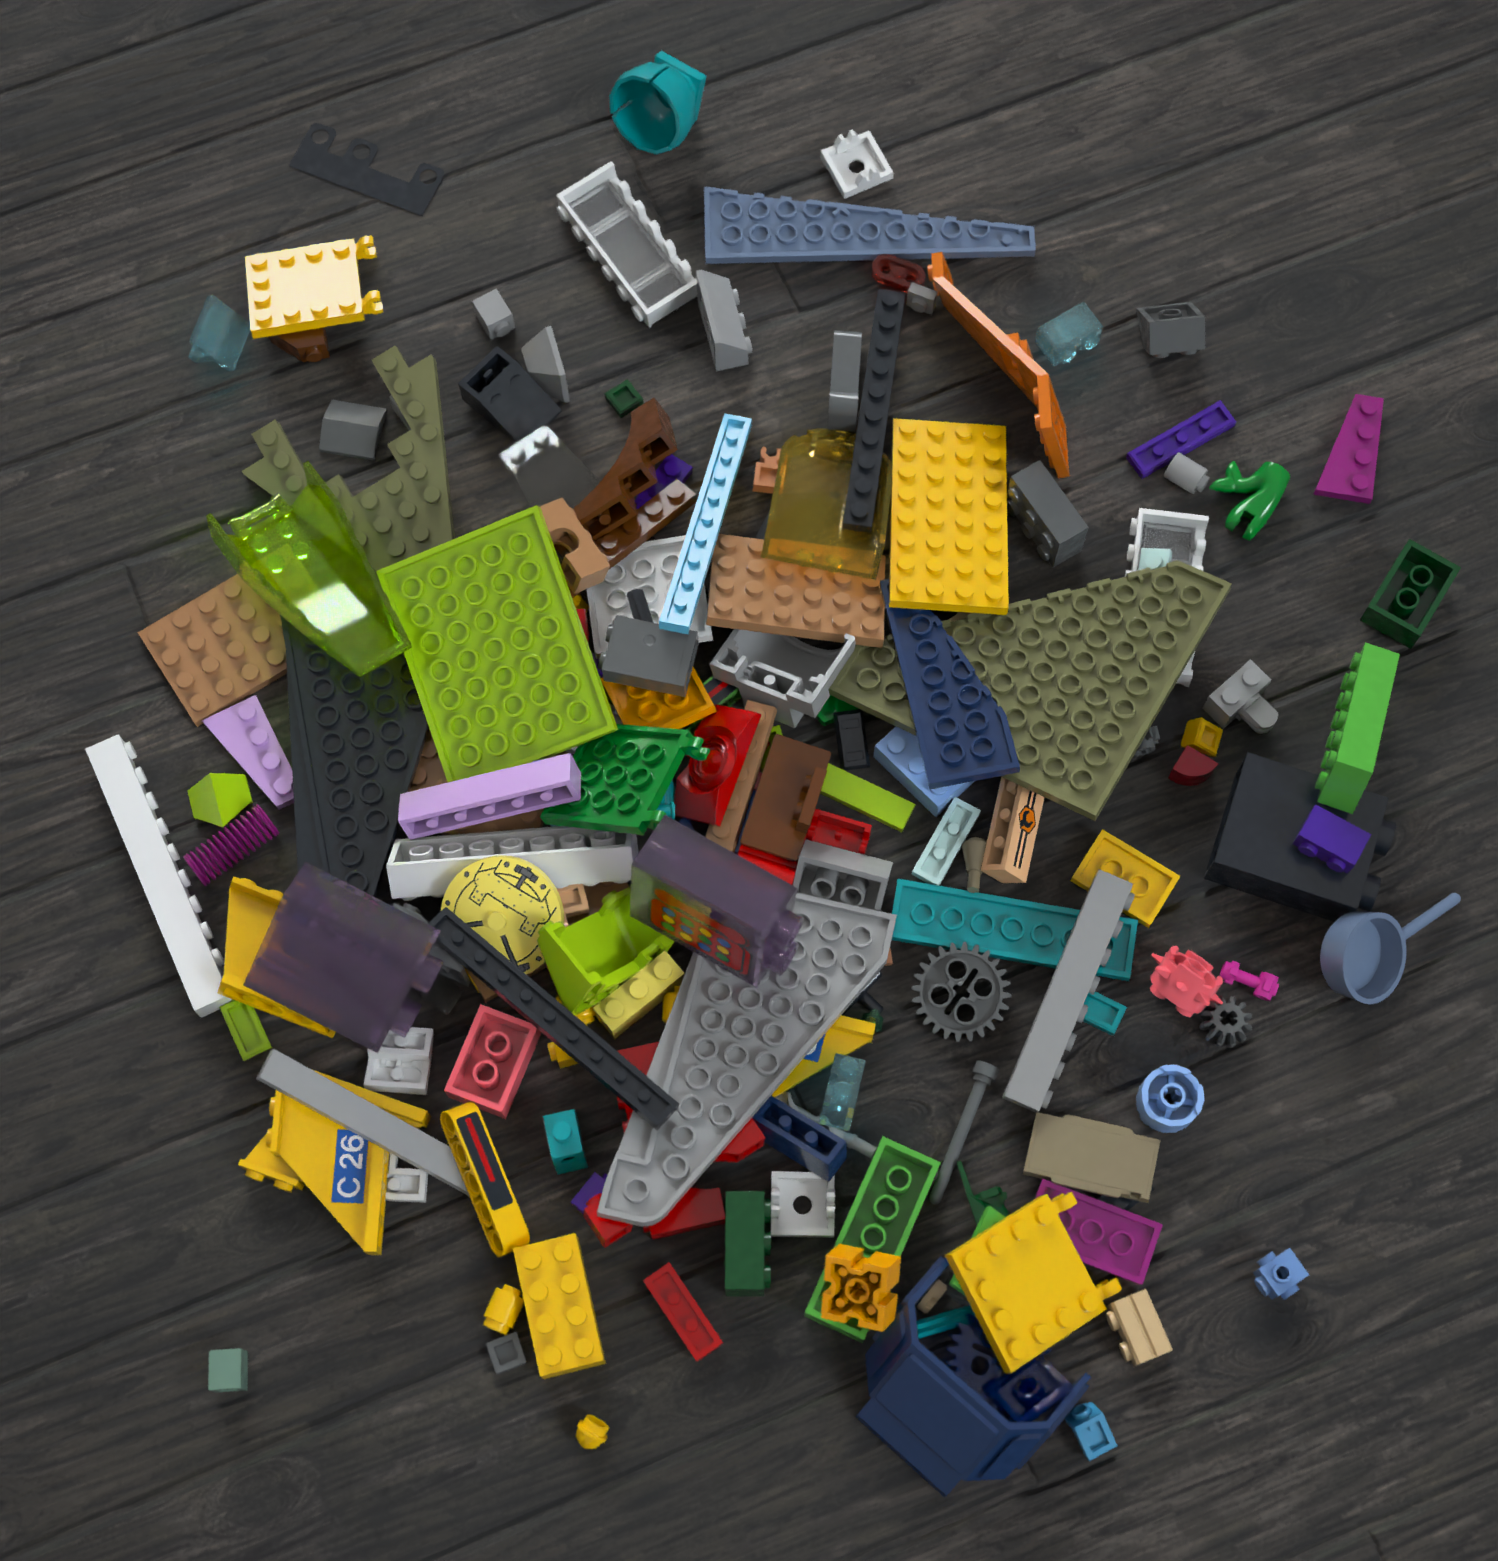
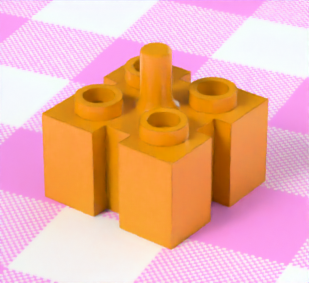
M838 1244L826 1255L824 1281L832 1283L823 1292L821 1318L847 1323L854 1317L858 1318V1327L883 1332L896 1317L898 1294L891 1293L890 1290L899 1282L901 1256L876 1251L868 1258L863 1257V1248Z

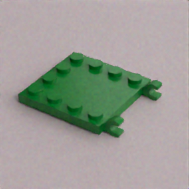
M616 724L617 731L579 745L572 756L581 772V800L544 808L540 818L545 824L636 835H644L647 828H650L657 833L668 834L673 823L671 821H664L666 813L657 810L685 754L696 760L704 761L710 749L701 747L704 741L703 738L693 737L689 730Z

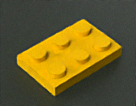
M1102 829L1070 881L1089 891L1094 876L1100 869L1133 883L1130 892L1135 894L1129 910L1123 909L1122 913L1138 920L1139 923L1149 928L1181 876Z

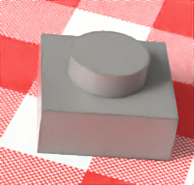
M912 282L908 289L906 305L917 312H925L932 315L936 307L938 292Z

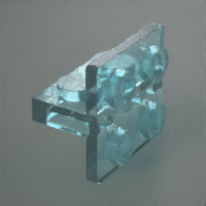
M214 295L207 296L189 340L193 347L188 358L195 363L215 361L227 371H234L250 332V322Z

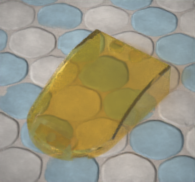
M811 429L807 431V435L800 437L793 435L783 444L779 456L761 558L876 580L885 545L893 478L892 464L888 456L882 453L871 533L846 530L842 528L856 434L840 430Z

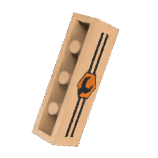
M1001 777L981 866L982 872L1001 883H1026L1044 802L1043 796Z

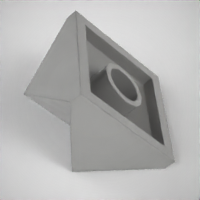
M548 326L526 343L521 350L528 374L546 394L565 403L570 401L566 375L552 327Z

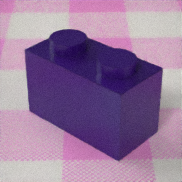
M1315 804L1296 836L1293 845L1299 847V851L1304 855L1317 857L1325 861L1330 869L1348 874L1356 865L1371 834Z

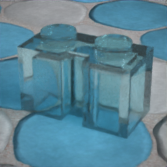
M1082 302L1038 327L1035 343L1054 367L1061 362L1067 363L1077 355L1076 351L1079 349L1082 351L1095 347L1100 341L1103 326L1086 303Z
M835 1053L819 1124L850 1131L866 1060Z

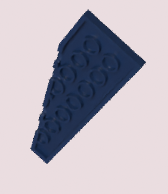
M889 579L881 580L880 589L929 790L1020 772V765L1006 713L1001 706L998 707L992 698V693L975 674V669L952 636H949L944 630L938 616H935L931 610L889 607Z

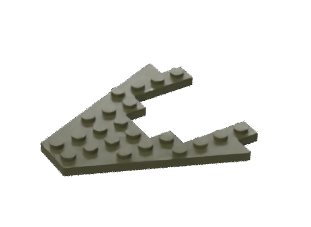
M396 345L372 359V362L411 428L410 431L387 444L400 466L398 470L354 497L339 474L316 488L280 423L275 419L252 433L264 458L242 471L246 477L375 571L455 539L437 362L431 354L409 368Z

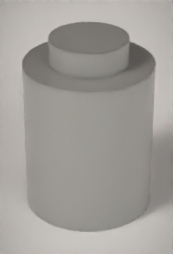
M1180 452L1172 459L1163 476L1191 494H1194L1196 490L1202 492L1210 477L1206 476L1208 469Z

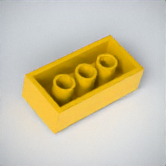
M576 1233L513 1248L540 1377L547 1379L606 1364L579 1239Z

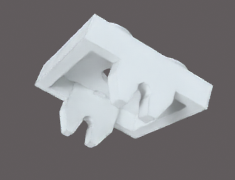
M849 130L846 138L840 134L834 141L833 146L821 150L820 157L844 199L893 179V171L870 131L857 135L854 130ZM853 161H859L864 164L865 168L859 173H853L849 169V164Z
M772 1171L771 1237L834 1238V1176L828 1182L813 1172ZM806 1196L811 1200L812 1208L807 1214H799L794 1210L793 1203L797 1197Z

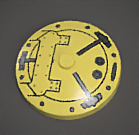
M490 856L465 867L449 884L441 905V911L447 907L525 974L531 973L545 962L537 943V939L540 936L538 931L550 921L554 923L562 922L564 924L562 901L551 879L534 864L513 856Z

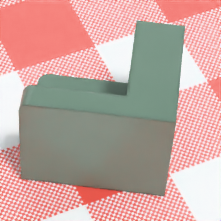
M242 1348L209 1351L208 1390L215 1393L248 1391V1351Z

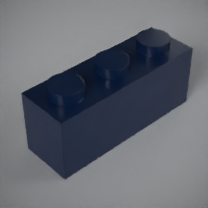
M772 1095L752 1117L765 1136V1143L830 1182L847 1159V1141Z

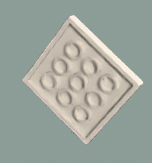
M686 535L644 542L608 570L602 583L587 589L596 659H600L601 652L607 651L609 643L606 642V632L609 624L614 625L616 615L633 618L626 596L632 589L637 588L644 591L653 622L659 624ZM703 584L690 630L698 632L699 643L713 640L711 626L706 625L708 603L705 584Z

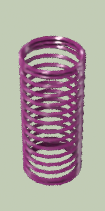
M259 804L251 808L255 817L249 811H246L250 822L243 815H240L245 827L238 819H235V823L239 830L232 823H229L234 835L227 827H223L229 840L221 831H218V835L225 846L215 835H212V838L218 848L210 839L206 840L213 853L204 843H201L208 858L198 847H195L204 864L193 851L189 852L190 855L186 853L183 856L204 886L211 882L207 874L213 880H216L212 869L219 876L222 875L217 864L223 871L227 872L222 859L230 868H233V864L226 853L236 864L239 861L233 851L241 860H244V856L238 846L247 856H250L242 840L253 852H255V848L249 838L258 848H261L254 833L266 844L267 841L258 827L269 840H272V836L265 825L274 836L277 837L279 835V831Z

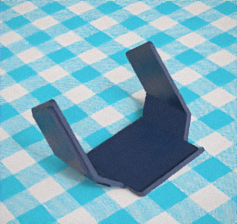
M940 1256L898 1305L895 1320L883 1332L877 1331L872 1337L875 1342L865 1354L868 1391L871 1399L857 1414L856 1418L945 1498L961 1479L963 1481L1000 1480L1008 1477L1015 1468L1020 1470L1089 1388L1087 1381L1091 1376L1085 1372L1072 1384L1043 1421L1010 1423L918 1341L915 1305L949 1266L947 1259Z

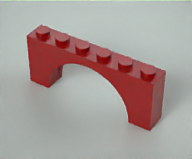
M659 1042L622 1049L617 1052L643 1074L647 1075ZM617 1097L619 1110H626L628 1121L622 1122L625 1133L633 1110ZM691 1187L665 1218L656 1224L643 1226L644 1233L651 1232L652 1239H658L725 1224L726 1217L720 1189H698Z

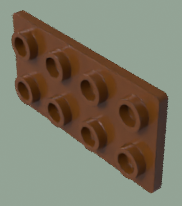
M779 734L774 736L740 840L741 845L797 862L827 773L826 769L831 756L830 751Z

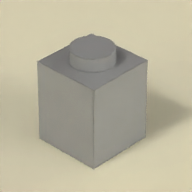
M497 289L472 301L475 316L490 340L496 337H503L515 328L513 315Z

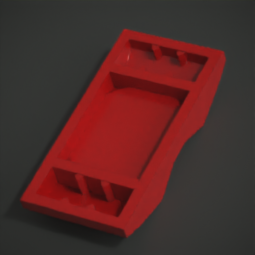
M715 704L716 712L704 717L694 731V737H701L704 740L701 747L709 748L710 752L704 761L690 757L688 766L677 777L674 804L676 816L720 827L761 714Z

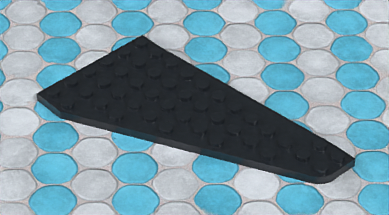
M384 593L280 613L286 648L299 883L298 899L309 887L319 885L356 905L360 901H369L374 904L399 826L400 794L410 792L429 732V726ZM348 917L341 918L342 924L349 925L351 923ZM322 922L320 926L326 932L318 931L317 935L332 940L336 932Z

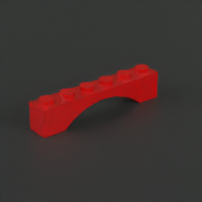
M752 1118L714 1162L737 1163L763 1146L765 1136ZM599 1193L586 1202L587 1207L584 1208V1218L602 1246L606 1248L629 1233L633 1225L598 1217L597 1211L602 1193Z

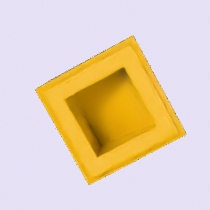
M1202 717L1189 720L1186 724L1181 746L1186 748L1188 745L1202 754L1215 757L1223 729Z

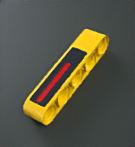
M469 1101L443 1111L440 1115L442 1129L491 1250L496 1256L502 1257L513 1252V1248L528 1245L530 1242L528 1228L479 1108L474 1102Z

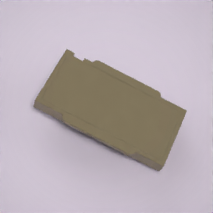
M1036 1112L1023 1175L1049 1180L1057 1185L1105 1196L1123 1197L1148 1203L1161 1140L1133 1134V1130L1130 1128L1072 1115H1065L1064 1118Z

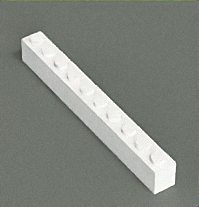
M118 734L85 750L192 1007L202 1018L219 1010L220 1006L233 1001V999L217 993L223 978L220 966L224 965V960L219 949H213L209 939L213 938L212 931L206 921L202 923L198 913L202 912V908L195 895L190 896L187 887L191 885L186 871L184 869L179 870L176 861L180 859L175 845L173 843L168 844L165 835L169 834V830L163 818L158 819L154 810L159 807L152 792L147 793L143 784L148 783L142 768L140 766L136 768L133 759L137 757L131 742L125 743Z

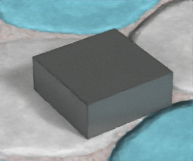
M517 1332L486 1343L497 1375L528 1363Z

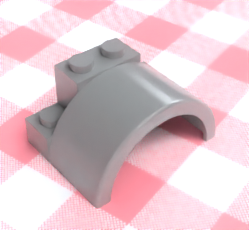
M734 629L711 661L710 667L715 679L739 688L744 708L747 700L774 706L777 709L775 721L795 728L804 714L814 718L817 716L830 696L829 688L854 652L856 641L854 636L846 633L844 635V645L841 648L825 650L808 645L793 636Z

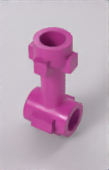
M1224 962L1219 974L1224 979V983L1232 985L1234 981L1255 988L1253 995L1265 1001H1271L1272 996L1276 995L1279 984H1277L1279 978L1277 976L1262 971L1258 977L1240 970V963Z

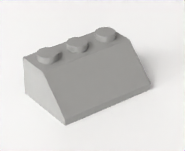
M704 270L696 271L697 300L715 370L720 371L748 365V354L752 353L750 337H744L743 329H746L743 312L738 313L736 307L740 305L737 289L731 288L729 278Z
M805 840L799 855L792 892L881 911L893 862Z

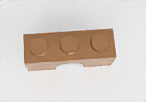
M563 498L540 506L553 544L564 546L570 552L565 555L561 568L567 585L572 592L576 594L602 583L610 568V564L606 555L600 552L593 542L589 531L584 529L577 519L575 511L567 505Z

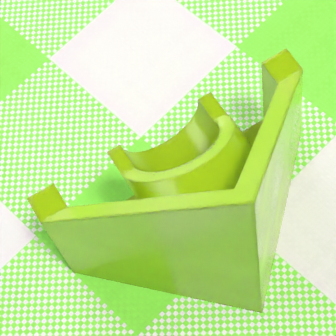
M209 773L187 791L194 819L224 827L248 804L253 803L245 774Z

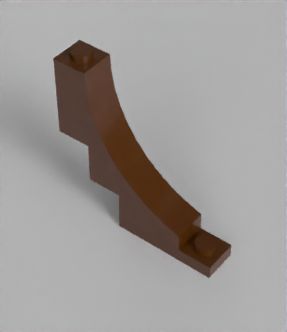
M655 397L631 412L632 420L629 436L618 459L601 482L573 508L581 525L591 534L593 542L637 515L634 497L658 482L654 465L678 450L670 417ZM553 544L563 558L566 554L570 553L564 546Z

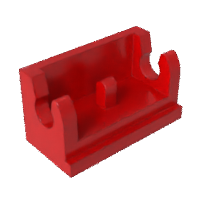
M815 809L810 828L807 831L806 840L865 855L871 836L872 825Z

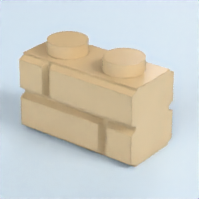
M1146 1289L1108 1305L1107 1321L1113 1331L1118 1330L1123 1341L1119 1343L1122 1356L1126 1362L1131 1361L1133 1367L1173 1350Z

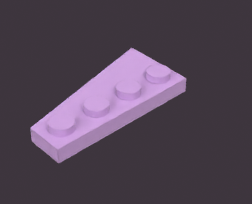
M256 695L202 720L204 725L213 733L278 810L294 803L292 768Z

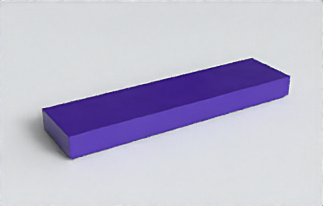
M1220 400L1128 452L1126 458L1140 478L1143 479L1171 463L1178 452L1185 455L1233 428L1236 420Z

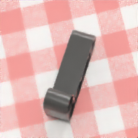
M834 330L827 431L856 432L862 332Z

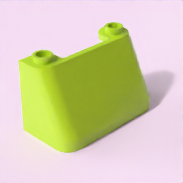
M629 887L618 893L616 890L608 893L602 899L603 905L598 912L565 927L562 922L554 923L550 921L538 931L540 936L537 939V943L561 1003L574 1015H578L600 1003L662 952H667L675 942L668 933L654 926L648 920V909Z

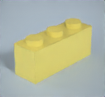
M664 951L593 1008L596 1013L595 1016L611 1036L616 1039L662 1002L663 996L666 993L674 992V986H681L685 973L670 955Z

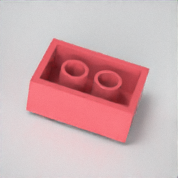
M480 1004L444 1089L447 1096L462 1103L472 1101L480 1110L506 1119L541 1036L540 1030L530 1022Z

